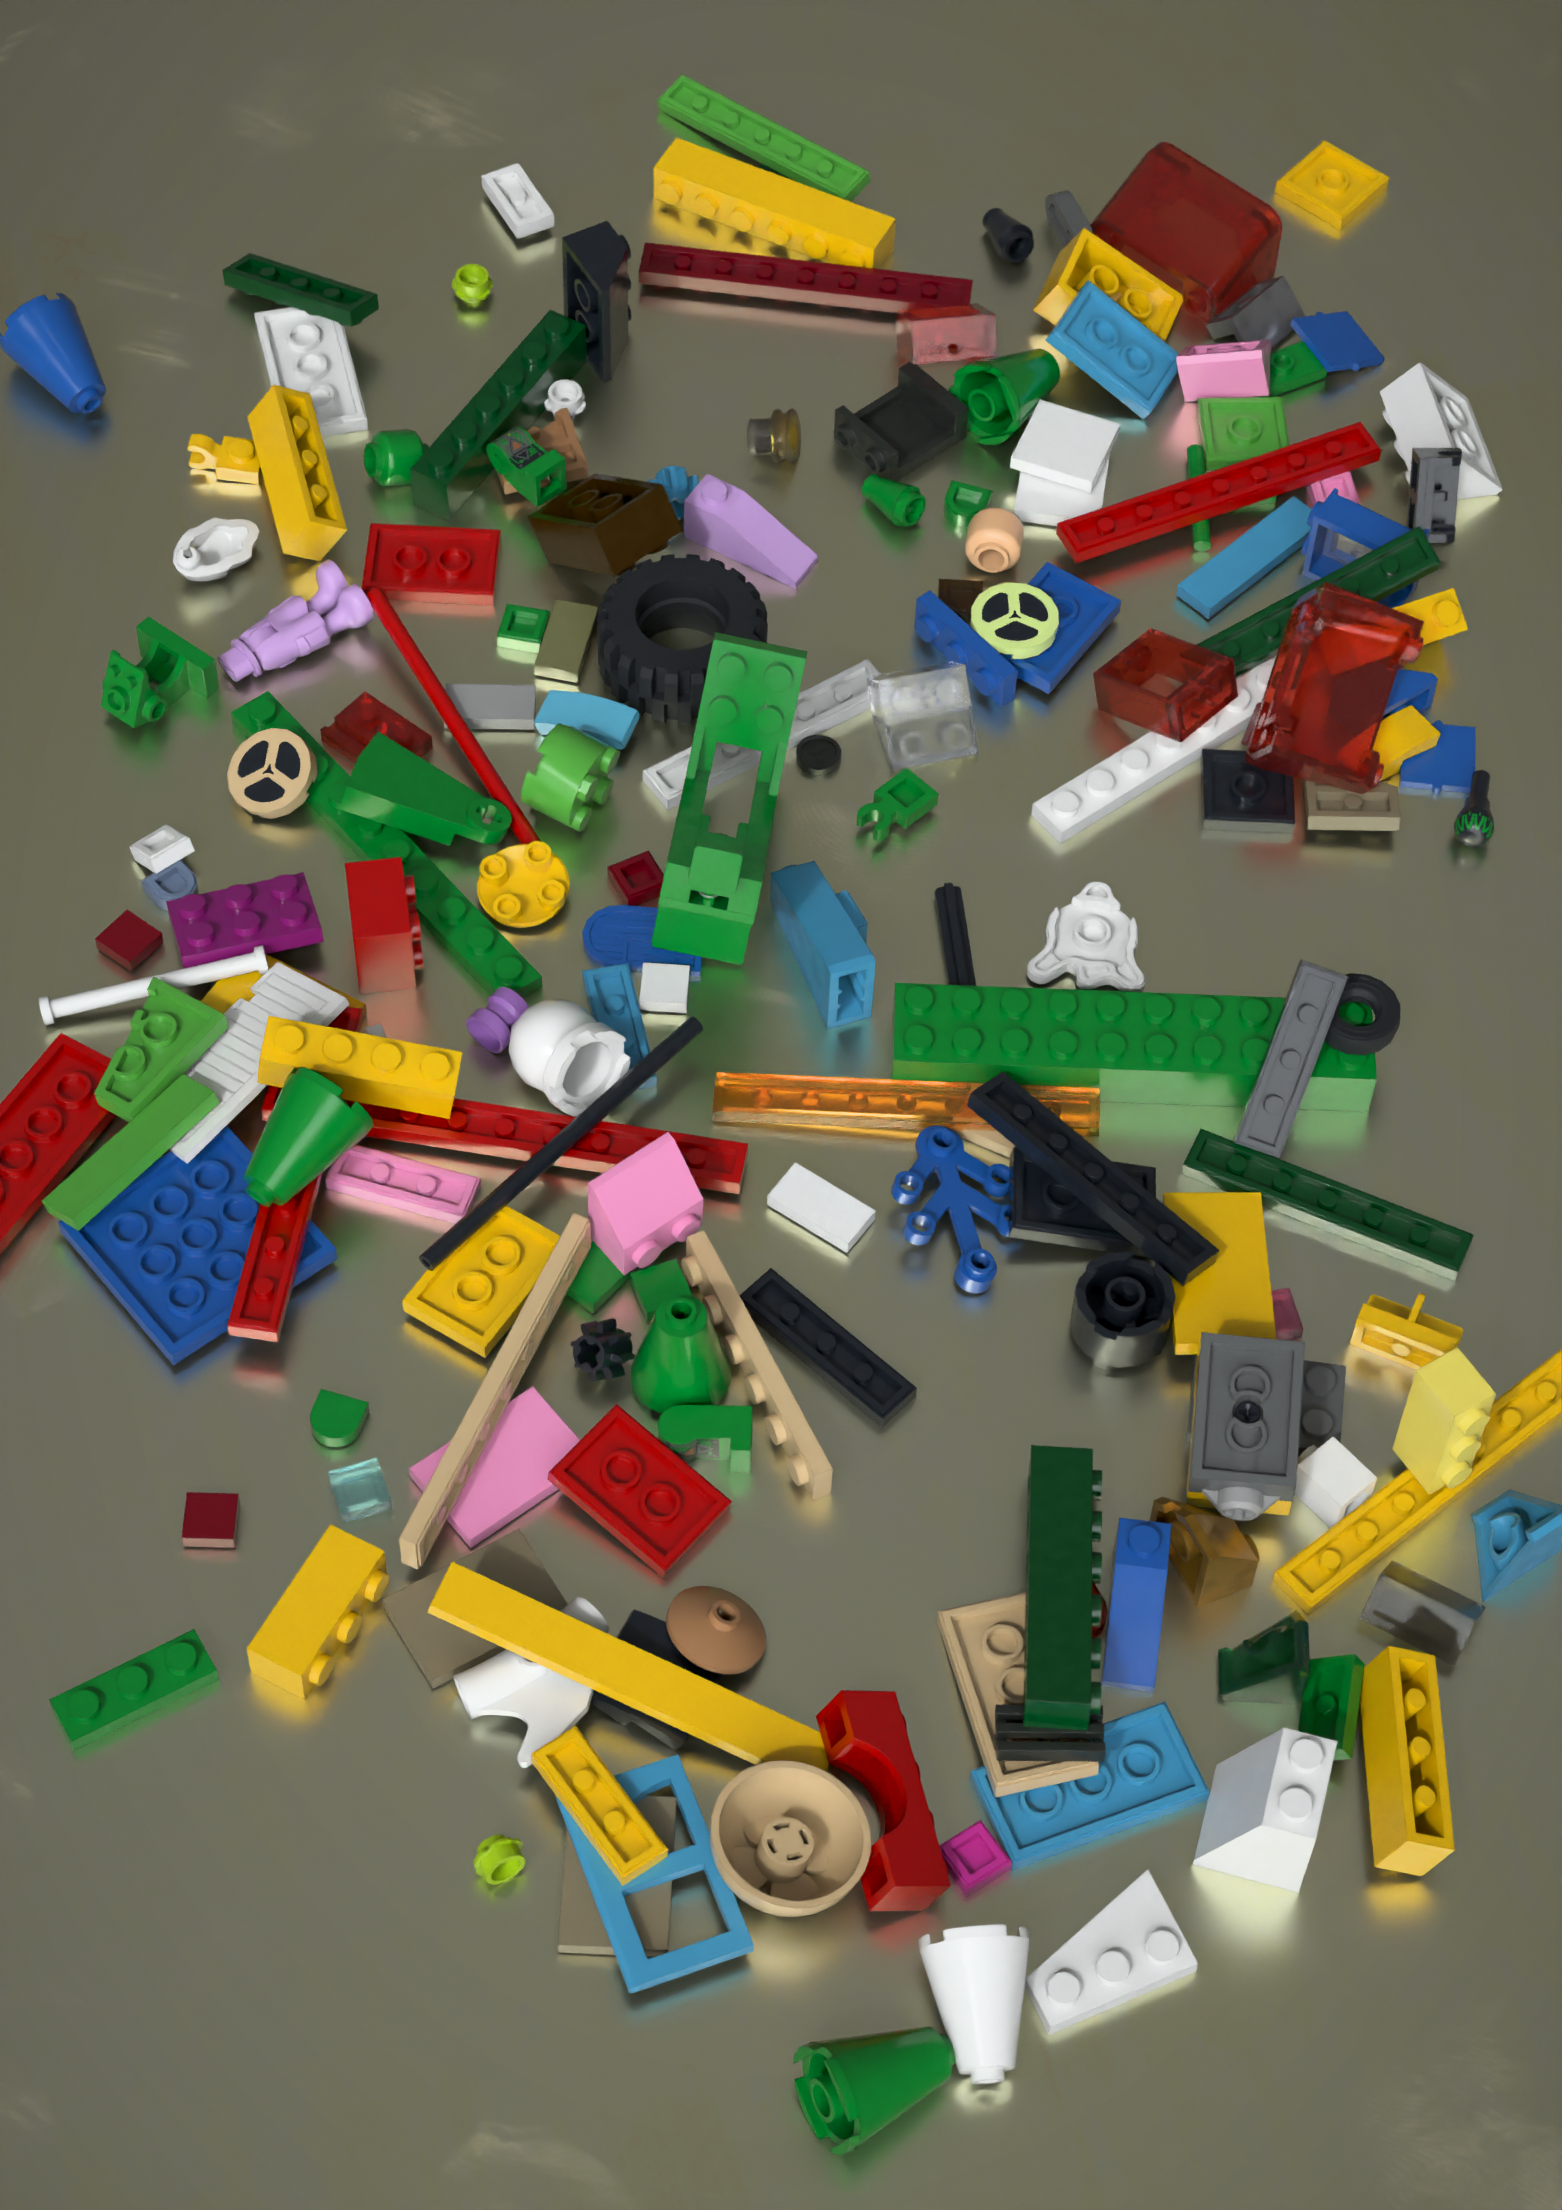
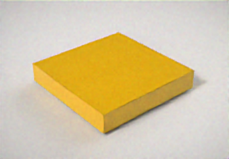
M1324 140L1276 182L1275 193L1341 230L1388 188L1389 177Z

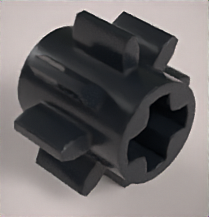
M614 1318L599 1321V1323L597 1321L583 1323L580 1325L583 1336L575 1341H571L570 1345L573 1347L575 1361L574 1366L589 1372V1380L591 1382L606 1378L611 1380L623 1377L625 1370L622 1365L629 1360L635 1359V1355L632 1353L631 1332L626 1333L624 1330L616 1328L617 1323Z

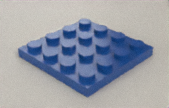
M227 1125L188 1164L177 1157L172 1151L156 1160L79 1231L61 1220L58 1222L63 1236L173 1366L228 1330V1321L260 1203L255 1201L245 1191L249 1184L243 1178L252 1153ZM311 1220L293 1288L337 1260L336 1248Z

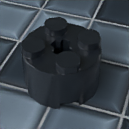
M1128 1251L1106 1253L1088 1263L1086 1271L1078 1279L1075 1288L1070 1324L1074 1340L1083 1353L1090 1357L1093 1365L1104 1370L1114 1367L1139 1366L1161 1354L1166 1344L1176 1298L1172 1280L1161 1265L1155 1262V1267L1145 1261L1134 1259L1133 1253Z

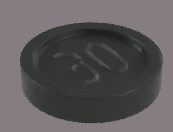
M812 735L804 738L798 744L796 761L799 767L806 773L818 776L827 775L839 767L841 748L831 737Z

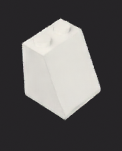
M1282 1728L1218 1763L1214 1772L1193 1865L1299 1893L1316 1841L1337 1741Z

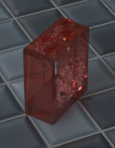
M978 303L895 310L897 352L912 364L997 357L995 314ZM957 348L955 353L948 352V349Z
M1152 628L1093 673L1098 710L1180 743L1238 697L1234 659ZM1157 673L1183 683L1167 697L1140 687Z

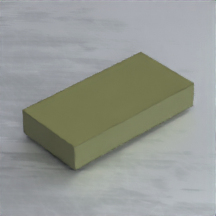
M555 600L534 664L535 675L578 683L596 628L599 607Z

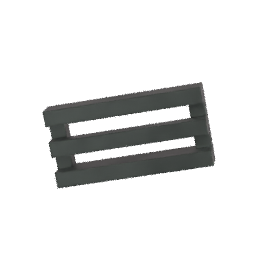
M996 1705L995 1734L997 1761L1104 1762L1106 1747L1104 1742V1724L1102 1721L1103 1706L1100 1707V1714H1090L1088 1730L1024 1727V1705ZM1007 1738H1038L1040 1742L1007 1741ZM1060 1738H1063V1739H1092V1742H1059V1741H1060Z

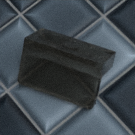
M1391 1561L1380 1573L1359 1619L1455 1666L1486 1607L1396 1561Z

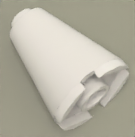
M1001 1924L951 1928L943 1930V1942L934 1944L930 1943V1934L922 1936L918 1940L919 1952L947 2037L955 2052V2062L959 2073L971 2075L972 2084H991L1005 2081L1004 2071L1014 2069L1016 2063L1030 1944L1029 1930L1026 1927L1019 1926L1017 1936H1007L1006 1925Z

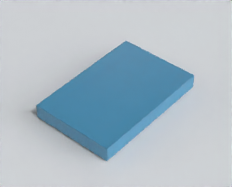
M1089 280L1080 288L1046 338L1050 345L1143 420L1152 412L1178 372L1176 356L1179 353Z

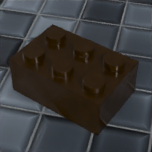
M594 473L528 516L529 522L549 563L608 574L613 577H619L628 569L633 570L636 567L635 562L647 554H655L664 550L670 545L669 540L683 531L662 484Z

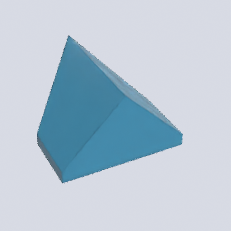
M1509 1489L1471 1514L1475 1527L1482 1602L1561 1551V1504Z

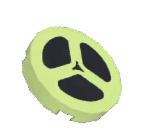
M1006 582L989 587L979 594L971 607L970 627L997 652L1012 655L1011 659H1026L1037 656L1048 649L1055 640L1059 626V611L1052 598L1039 588L1025 583Z

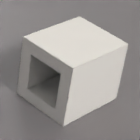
M1332 1437L1319 1448L1315 1445L1310 1446L1298 1457L1294 1494L1331 1528L1372 1496L1377 1477L1335 1437Z

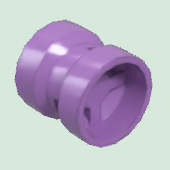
M498 987L487 999L486 1008L477 1009L466 1020V1027L470 1035L481 1047L495 1054L501 1053L509 1045L512 1025L529 1006L513 990L506 987Z

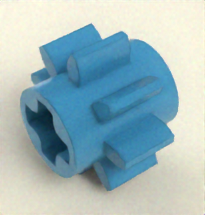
M667 466L656 474L655 479H649L648 482L663 485L677 519L680 520L684 518V500L699 484V478L697 475L688 477L685 467Z

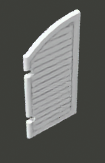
M279 962L271 967L250 988L255 994L250 1002L239 998L224 1013L229 1028L184 1073L186 1076L213 1090L220 1103L169 1149L188 1164L267 1086L257 1083L268 1015L328 1026L349 1005L345 997Z

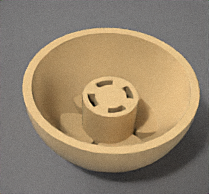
M779 1760L761 1763L745 1769L723 1788L714 1805L710 1821V1847L720 1876L741 1900L753 1908L771 1915L800 1917L821 1912L835 1905L855 1887L869 1861L871 1831L861 1804L840 1780L826 1771L809 1764Z

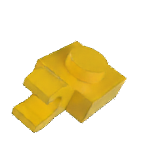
M191 434L188 444V451H192L189 459L190 467L196 469H216V479L259 485L262 471L254 440L224 436L222 444L219 445L206 435Z

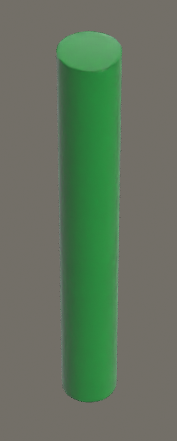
M1198 444L1187 448L1189 479L1206 473L1204 448ZM1209 519L1192 524L1194 548L1200 552L1211 548Z

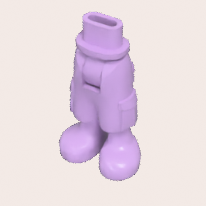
M328 559L320 564L316 570L318 591L313 597L305 602L302 597H295L293 595L276 608H273L266 617L242 633L239 639L235 638L231 641L232 648L217 657L220 666L235 682L249 674L258 677L264 674L263 669L265 671L276 668L281 669L287 664L294 662L297 657L309 655L311 652L330 643V635L346 629H356L365 626L374 619V612L363 590L356 584L348 586L339 567L332 560Z

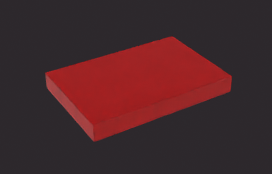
M370 523L361 589L366 595L374 588H381L387 599L392 601L494 606L501 548V530Z
M617 1404L549 1471L547 1478L662 1578L730 1509L732 1503L728 1497Z

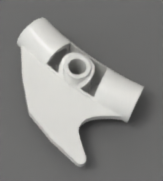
M576 1597L560 1611L603 1632H609L607 1622L601 1613L582 1597ZM507 1649L453 1676L463 1705L471 1720L482 1715H504L517 1717L527 1724L528 1730L517 1756L518 1763L523 1768L532 1764L531 1753L574 1727L587 1713L594 1692L593 1689Z

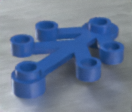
M939 1125L926 1127L920 1132L916 1140L917 1161L909 1171H902L896 1175L891 1187V1194L901 1204L910 1205L915 1203L922 1192L923 1183L933 1171L937 1172L940 1187L921 1211H915L908 1216L903 1228V1235L907 1241L914 1245L927 1244L931 1240L936 1224L948 1209L962 1254L954 1270L955 1281L967 1292H985L993 1282L997 1273V1265L992 1254L981 1247L971 1211L995 1225L999 1233L1008 1237L1009 1222L1005 1218H1009V1204L1002 1207L961 1181L958 1170L982 1183L985 1191L991 1196L1004 1197L1009 1194L1010 1168L1004 1164H994L989 1167L964 1151V1144L960 1136L950 1128ZM993 1178H1000L1005 1184L998 1183ZM901 1185H908L914 1191L905 1190ZM913 1225L922 1226L926 1231H918Z

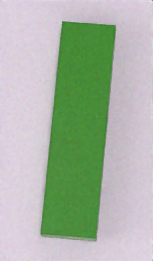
M182 1074L42 1200L47 1212L79 1231L220 1103L215 1092Z

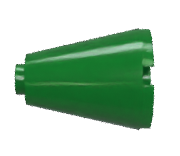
M1044 349L1023 351L964 365L953 375V377L956 376L954 385L949 387L948 391L969 408L967 431L971 430L980 437L976 441L983 445H997L1010 439L1034 412L1039 400H1044L1060 380V368L1055 357Z
M300 1067L298 1071L294 1068L284 1082L244 1172L243 1178L249 1184L245 1191L255 1201L265 1207H270L272 1203L283 1206L369 1133L374 1124L367 1111L357 1101L350 1108L347 1102L340 1097L344 1090L319 1073L305 1067Z
M675 1294L667 1297L659 1304L636 1352L635 1359H633L631 1366L633 1392L640 1404L650 1412L653 1409L662 1414L666 1409L677 1405H720V1400L729 1390L731 1384L729 1359L705 1306L694 1296Z
M929 2026L814 2041L800 2046L794 2055L793 2064L802 2061L803 2076L794 2079L795 2088L802 2111L813 2133L819 2140L829 2136L836 2144L829 2151L834 2155H844L854 2151L948 2081L952 2074V2066L955 2064V2052L948 2037L942 2033L939 2034L934 2028Z

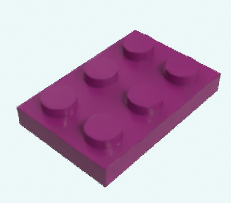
M304 872L292 875H279L273 879L245 885L237 884L226 889L203 894H189L179 899L166 901L183 969L254 952V947L261 945L264 947L265 954L324 942L321 924Z

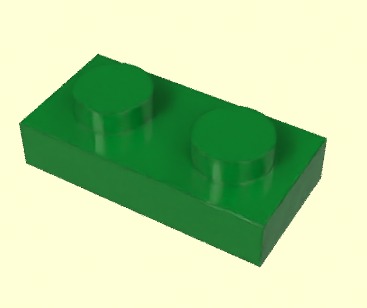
M1356 1654L1308 1659L1298 1731L1337 1741L1333 1761L1352 1759L1365 1666Z

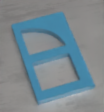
M678 1754L614 1775L635 1805L649 1794L670 1785L694 1844L668 1853L667 1858L624 1886L621 1885L558 1797H556L629 1993L653 1987L754 1951L753 1941L734 1893L724 1882L715 1865L710 1847V1833ZM704 1870L728 1932L647 1959L624 1897Z

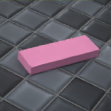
M354 1145L332 1164L326 1177V1187L336 1192L456 1224L473 1209L481 1189V1178L368 1147Z

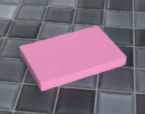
M533 1386L508 1403L447 1518L449 1524L470 1548L558 1490L547 1479L548 1473L580 1441ZM451 1441L409 1468L411 1479L422 1492L427 1487Z

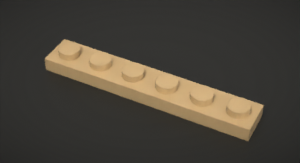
M705 1230L687 1236L686 1258L681 1259L684 1275L690 1286L698 1285L704 1296L702 1303L713 1326L719 1324L724 1334V1349L730 1362L733 1365L739 1363L746 1375L744 1376V1385L747 1394L754 1405L761 1403L767 1415L765 1417L766 1428L775 1445L782 1443L789 1456L786 1460L793 1481L797 1486L804 1484L812 1501L831 1494L833 1468Z

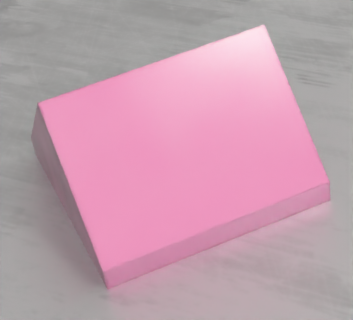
M1270 339L1186 346L1176 356L1185 402L1198 401V398L1269 396Z

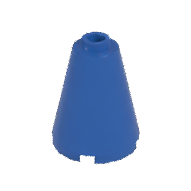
M56 293L60 299L48 300L45 295L35 297L21 305L6 319L5 323L8 326V330L4 337L0 333V347L7 356L71 412L90 413L96 410L103 402L106 387L76 306L63 293Z

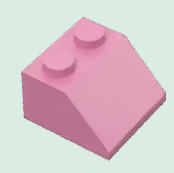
M669 1132L588 1182V1219L591 1239L623 1275H626L636 1267L644 1268L658 1258L661 1251L676 1241H686V1237L695 1234L702 1225L703 1197L674 1138Z

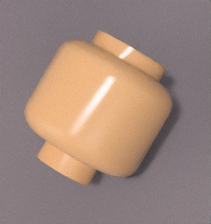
M987 508L975 514L968 525L965 542V553L969 561L978 569L991 573L1006 571L1016 565L1021 556L1024 539V527L1020 519L1011 511L1002 508Z

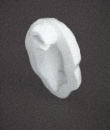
M212 518L198 527L189 529L182 535L173 552V563L179 574L188 580L211 581L227 576L231 569L237 568L250 560L259 529L250 520Z

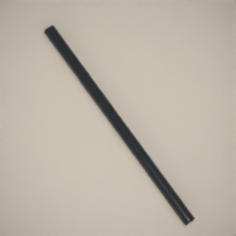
M689 1017L419 1256L421 1263L430 1271L439 1266L703 1031L702 1024L695 1017Z

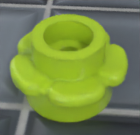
M467 264L460 267L452 281V288L456 290V296L470 303H476L487 298L490 295L489 289L493 287V281L488 271L478 264Z
M496 1834L485 1839L478 1846L477 1855L473 1861L476 1873L483 1875L486 1881L493 1885L504 1883L515 1877L525 1865V1858L521 1853L523 1849L522 1842L518 1838L511 1839L503 1834Z

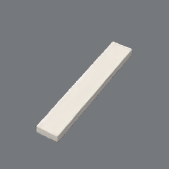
M866 659L800 692L787 750L797 746L806 737L819 735L892 698L893 687L869 659ZM717 742L707 790L759 765L761 751ZM692 746L643 770V782L667 811L680 804Z

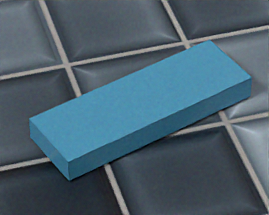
M629 963L583 970L582 981L590 1014L597 1023L602 1022L625 1037L624 1053L630 1057L631 1062L629 1071L650 1053ZM656 1073L638 1089L656 1087Z

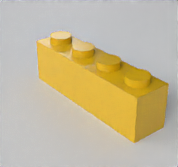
M273 384L247 417L279 540L284 554L321 561L347 531L310 393Z
M268 1015L259 1059L257 1083L282 1088L288 1074L294 1068L298 1071L300 1067H305L319 1073L342 1088L344 1091L340 1097L345 1100L450 1119L462 1052Z
M1387 1646L1364 1667L1360 1696L1374 1867L1423 1876L1455 1851L1435 1655Z

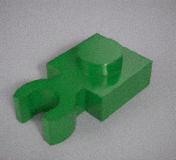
M906 767L874 791L873 803L866 804L858 810L856 825L861 828L867 822H878L874 826L873 839L881 841L890 834L893 823L897 822L906 829L937 806L939 793Z

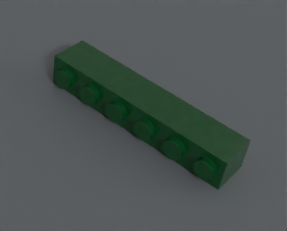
M553 310L547 312L410 468L413 505L447 521L454 517L495 469L487 455V445L516 426L526 431L529 430L546 410L544 402L548 398L549 387L559 380H572L587 362L586 325Z
M1031 1445L1027 1492L1024 1727L1088 1730L1090 1714H1100L1101 1682L1091 1681V1670H1100L1101 1638L1092 1637V1626L1100 1627L1102 1596L1092 1594V1584H1100L1102 1553L1092 1552V1542L1101 1541L1102 1511L1092 1510V1500H1101L1102 1470H1093V1449Z

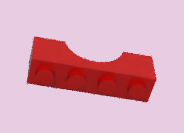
M841 1690L816 1715L828 1763L855 1777L870 1793L879 1813V1839L871 1846L867 1867L860 1878L869 1911H924L951 1887L948 1866L943 1859L935 1832L934 1817L929 1810L921 1783L920 1768L912 1752L907 1734L906 1720L901 1713L896 1692Z

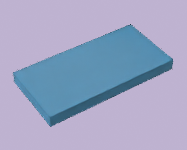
M1166 1702L1103 1723L1106 1753L1104 1762H1098V1775L995 1798L985 1766L970 1771V1780L998 1842L1012 1861V1871L1208 1800L1210 1791Z

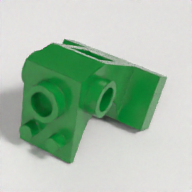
M148 616L136 626L140 654L143 657L136 666L122 658L120 653L114 649L110 652L106 677L102 683L103 696L101 707L133 728L149 722H156L190 688L206 699L219 689L215 659ZM153 682L157 687L150 688L149 684Z

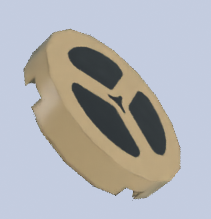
M270 728L253 734L238 747L231 758L227 772L228 788L236 803L244 810L253 815H259L261 818L274 819L291 813L304 803L309 796L307 790L310 788L311 782L315 783L317 765L314 753L301 737L287 729Z

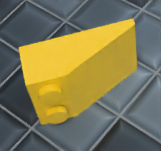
M1083 228L1059 253L1033 311L1056 325L1080 288L1089 280L1165 342L1184 296Z

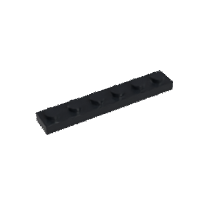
M1001 1072L971 1092L967 1103L970 1109L1151 1260L1161 1265L1181 1285H1186L1215 1263L1220 1251L1007 1074Z

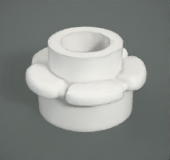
M559 380L549 387L548 398L544 405L548 411H553L554 416L558 410L567 408L570 417L573 418L584 411L586 407V402L583 401L585 395L578 383L571 380Z

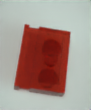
M366 691L334 717L335 722L329 727L324 726L320 729L322 742L353 763H356L358 756L377 732L385 735L420 758L433 748L431 735Z

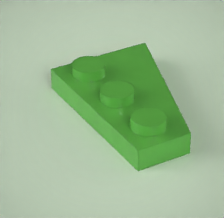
M154 976L147 988L149 997L142 1010H136L130 1022L132 1030L124 1046L116 1049L94 1093L99 1106L128 1122L184 1074L229 1028L224 1014Z

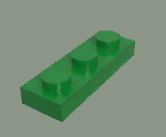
M195 1629L49 1699V1702L73 1751L218 1681L219 1677L215 1665Z

